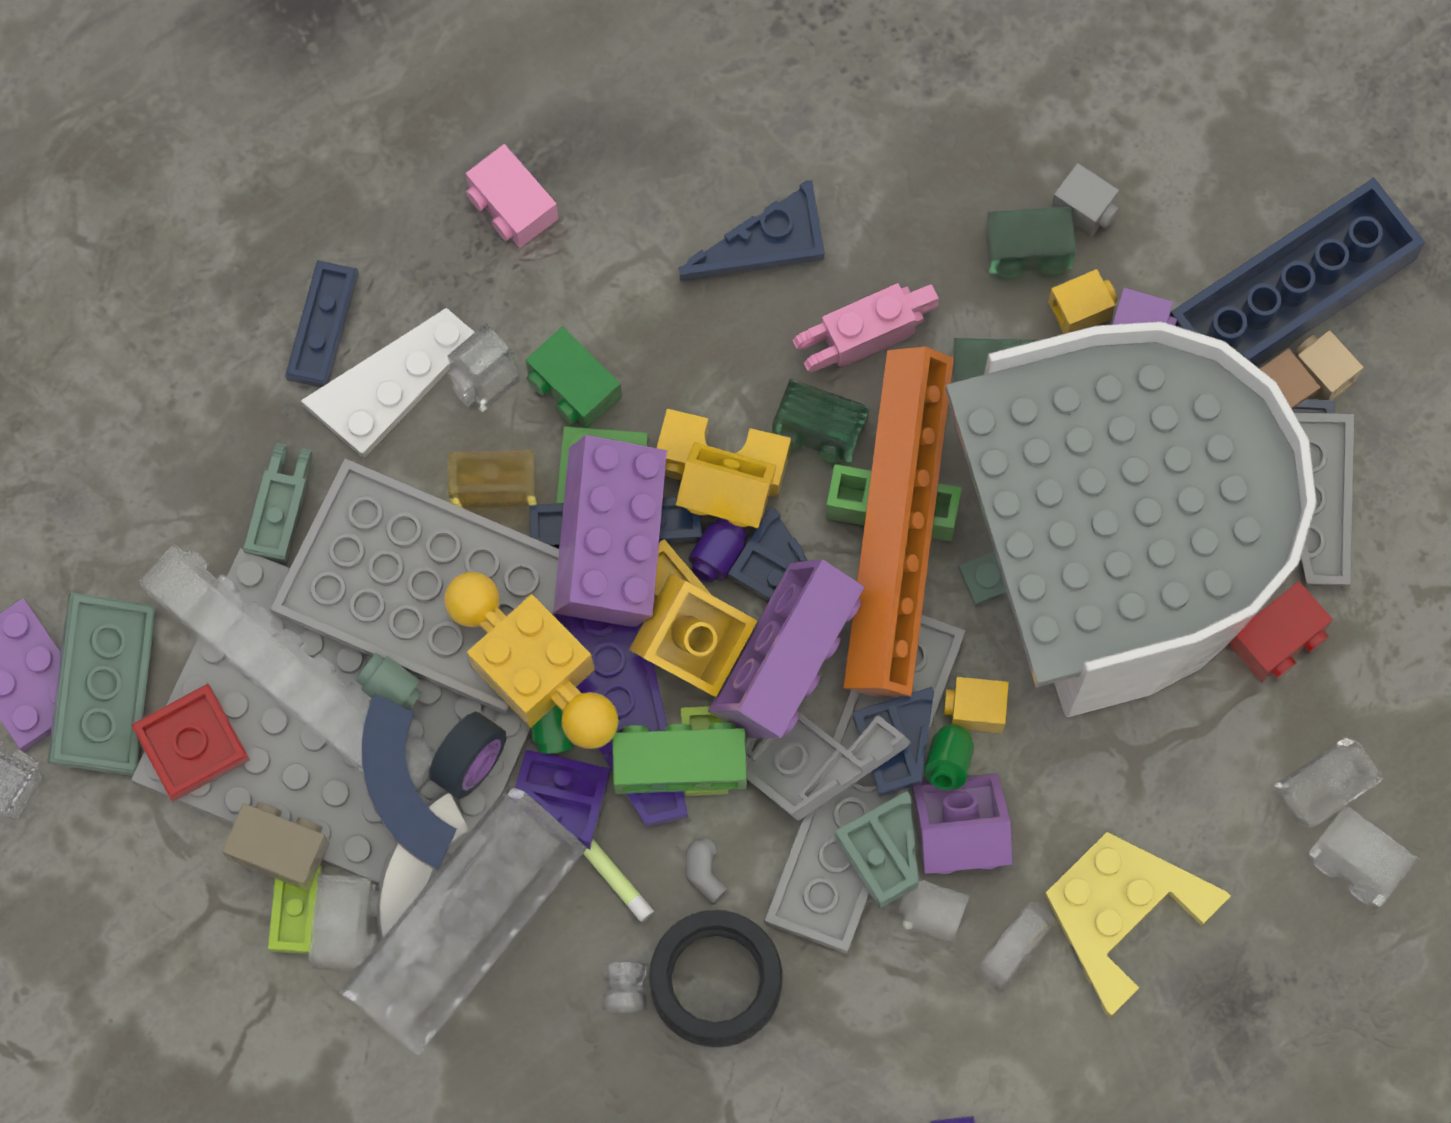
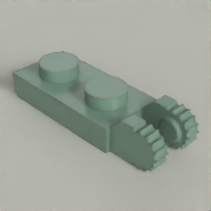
M277 443L271 456L268 471L264 470L243 551L244 553L258 555L271 561L287 564L308 485L306 480L310 472L313 453L312 450L302 448L297 457L294 476L284 475L282 472L287 460V445Z

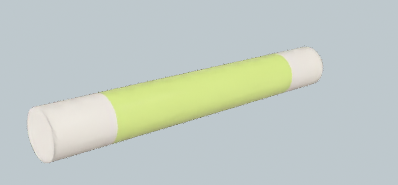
M594 839L590 850L584 849L572 840L641 923L653 915L655 911Z

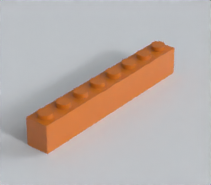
M926 346L887 350L857 580L858 583L864 586V589L858 598L861 600L860 607L852 618L844 680L845 689L870 696L912 695L948 409V398L945 388L946 384L951 383L954 357Z

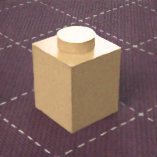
M1330 330L1319 339L1315 335L1310 336L1295 351L1298 354L1297 359L1320 386L1316 395L1319 400L1335 399L1357 381L1364 368Z

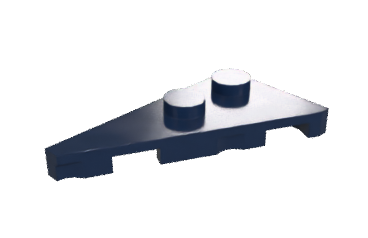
M812 180L800 184L799 190L779 203L776 200L767 206L760 215L750 217L726 233L723 240L705 252L700 250L691 256L686 264L679 267L680 281L824 260L825 253Z

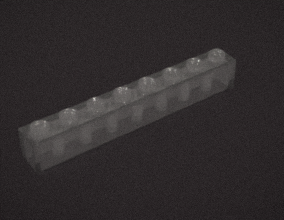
M173 544L139 581L145 593L364 775L362 766V735L369 708L367 702L371 698L355 683L350 682L345 686L334 677L338 672L337 669L321 655L318 654L313 659L302 650L305 643L290 629L285 628L280 632L269 622L273 617L260 604L253 601L248 605L237 595L241 590L226 576L221 574L216 579L205 570L209 564L196 551L188 548L184 552ZM416 736L413 740L407 737L406 759L408 770L414 787L419 793L430 780L429 769L432 757L436 752L420 737Z

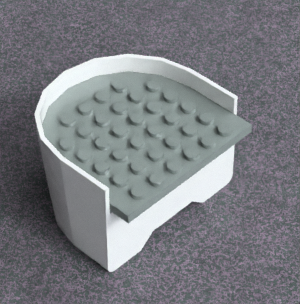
M1163 322L1094 326L990 353L984 375L946 384L945 392L1035 685L1040 687L1051 683L1055 684L1063 712L1067 718L1150 696L1198 671L1245 627L1297 566L1316 505L1309 439L1277 383L1226 342Z

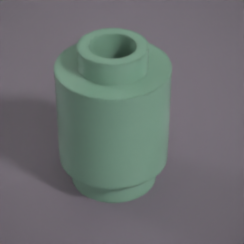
M376 652L355 678V681L363 686L361 691L370 698H373L374 694L407 709L413 706L422 693L415 688L420 682L418 678L389 656L383 658Z

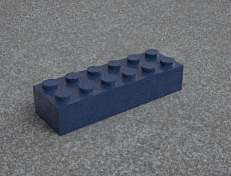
M1373 177L1172 310L1169 316L1177 318L1176 327L1224 341L1253 365L1258 366L1414 262L1425 241Z

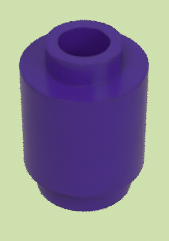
M718 518L716 523H710L688 557V560L693 565L691 571L697 577L709 583H713L714 580L724 581L746 546L744 543L748 536L746 531L742 527L733 525L723 518Z

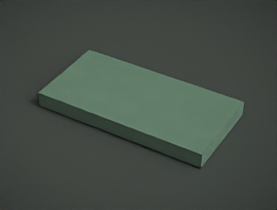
M72 592L68 595L47 764L129 776L134 775L138 764L140 741L131 724L143 718L156 606Z

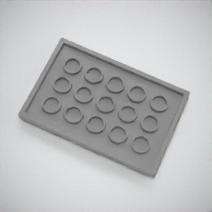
M344 459L270 610L272 614L371 657L375 652L383 658L389 656L415 676L508 715L510 706L472 668L467 655V651L487 633L480 626L465 627L452 620L444 604L445 591L448 584L456 576L465 572H479L491 578L496 584L500 594L499 609L506 616L531 594L554 616L559 549L360 464Z

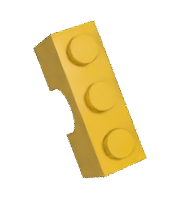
M667 409L657 444L658 449L667 450L665 476L682 480L685 463L693 443L707 445L706 440L709 432L708 418ZM750 428L745 445L735 454L777 465L769 496L778 498L791 451V438Z

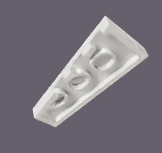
M445 308L302 399L301 403L303 407L364 459L478 341V336L451 311Z

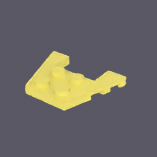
M1106 832L1044 896L1069 944L1072 945L1083 966V971L1099 997L1105 1014L1111 1018L1138 991L1139 987L1107 954L1167 895H1170L1201 926L1231 895L1225 890Z

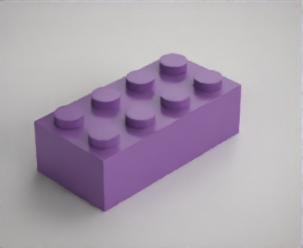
M590 435L583 436L569 448L553 613L629 627H636L652 617L667 450Z
M823 559L790 563L708 712L724 722L734 723L736 728H745V735L749 738H782L783 735L788 734L798 720L799 713L796 711L804 697L809 696L819 682L820 676L817 673L825 659H829L838 648L840 643L838 634L844 623L850 621L857 613L861 604V600L858 598L864 586Z

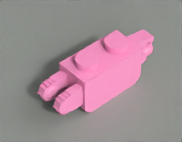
M897 283L823 316L821 324L799 333L792 341L795 347L800 350L826 340L829 348L811 355L804 362L807 371L815 372L836 362L839 367L848 366L912 336L915 333V327L924 322L922 315L938 307L939 297L932 284L910 292L908 287L901 289Z

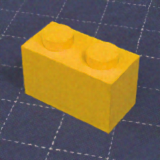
M694 442L685 463L676 505L686 508L693 514H709L726 519L731 524L739 527L751 526L759 528L766 509L777 465Z

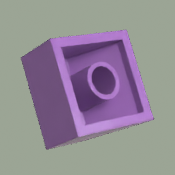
M998 773L968 776L966 783L954 790L938 789L928 780L912 787L919 848L925 874H949L958 870L994 869L998 866L1012 865L1011 823Z

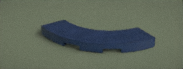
M374 694L367 711L362 735V766L370 800L376 813L393 835V838L408 853L438 871L457 832V828L444 822L427 807L411 780L406 759V744L415 712Z

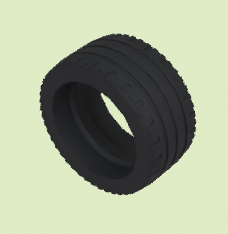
M706 910L683 918L663 935L652 955L649 969V985L657 1013L675 1034L696 1045L727 1047L748 1040L769 1022L777 1009L782 992V965L773 941L759 925L735 912ZM713 936L734 939L747 948L758 964L760 977L757 996L747 1010L731 1020L718 1022L696 1018L685 1010L674 994L672 983L675 962L684 949L701 938Z

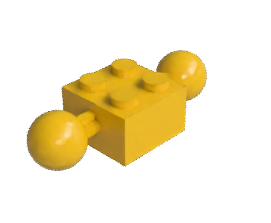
M465 572L456 576L448 584L444 595V604L451 619L465 627L480 626L487 633L467 651L472 668L530 728L557 705L563 711V731L567 738L576 746L584 749H596L606 745L614 737L618 728V713L613 703L601 694L592 692L581 693L576 688L595 670L591 654L533 594L506 616L499 609V590L494 581L485 574Z

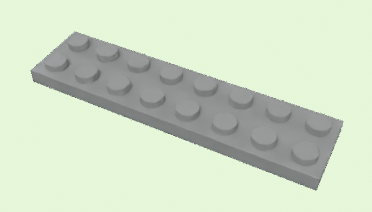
M922 615L912 693L929 687L933 688L934 697L929 724L930 731L966 630ZM851 690L833 739L846 749H849L859 738L852 718V712L900 696H870ZM870 772L803 817L765 918V924L847 954L870 892L835 839V830L906 792L908 788L879 797Z

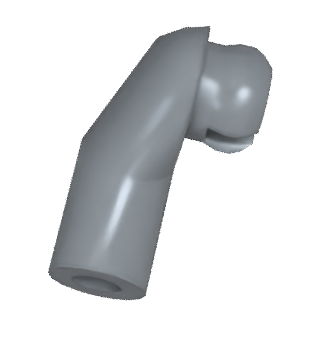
M701 837L699 840L693 841L686 851V876L714 905L726 894L728 888L712 873V859L717 853L716 843L708 837Z

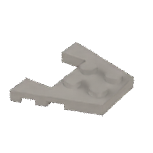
M818 671L817 674L821 678L823 674L820 671ZM796 711L799 713V717L795 726L788 734L783 735L782 738L748 737L745 743L746 778L799 821L907 748L911 742L905 735L877 715L849 749H846L799 711Z

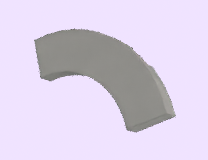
M447 791L442 792L426 804L440 819L457 828L451 844L469 831L456 803ZM396 842L392 852L388 854L379 882L380 892L377 916L383 951L394 972L433 950L426 933L423 914L424 895L433 868L408 853L398 842Z

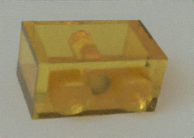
M534 450L448 452V496L450 503L461 508L536 505L537 467Z

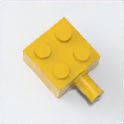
M670 574L653 605L652 617L644 621L629 650L717 697L753 631L757 620L693 584Z

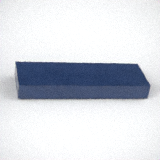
M317 260L285 374L288 381L320 388L330 382L359 275L357 268Z

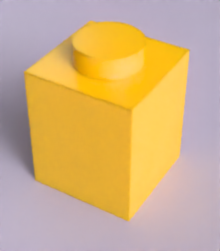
M1098 269L1051 288L1048 304L1063 334L1094 327L1111 320L1115 303H1117V296L1109 280L1103 281Z
M956 677L954 690L946 689L944 715L952 716L951 725L961 726L968 731L1002 734L1006 723L1009 682Z

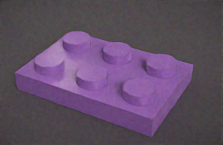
M24 598L0 613V720L22 752H25L51 734L61 656L60 650Z

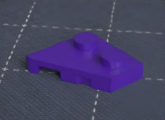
M525 750L515 786V795L581 847L590 850L610 777V768Z

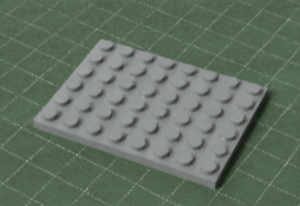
M240 548L167 705L209 683L250 761L176 801L232 825L243 803L256 807L257 802H263L282 811L280 817L296 823L298 817L312 821L322 827L320 833L324 834L329 841L322 862L379 885L387 856L392 852L397 841L385 827L373 807L365 784L362 766L363 727L372 698L361 691L363 686L356 682L355 678L371 659V656L272 614L270 608L290 568L258 555L244 553L243 549ZM415 676L420 680L415 688L422 693L409 709L415 713L407 736L406 759L411 780L425 804L445 791L430 780V765L447 734L466 715L475 711L483 714L504 729L507 737L504 749L497 763L484 781L472 793L461 799L452 796L469 831L461 835L449 846L438 871L432 870L424 895V904L451 915L529 739L531 728L511 708L508 715ZM144 751L131 781L138 786L169 798Z

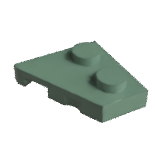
M908 791L835 830V839L880 909L918 888L911 795Z

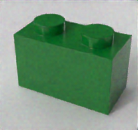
M563 326L525 359L529 374L526 377L527 381L540 395L544 396L548 393L558 403L555 406L557 411L570 424L577 422L583 428H589L622 398L621 383Z

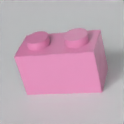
M505 144L465 173L468 184L466 195L479 211L485 208L494 218L491 223L497 233L505 241L511 238L519 248L523 247L559 219L556 202Z

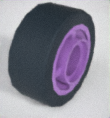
M475 711L466 715L447 734L434 755L429 769L430 780L456 798L461 799L469 795L484 781L497 763L506 743V731L479 712Z

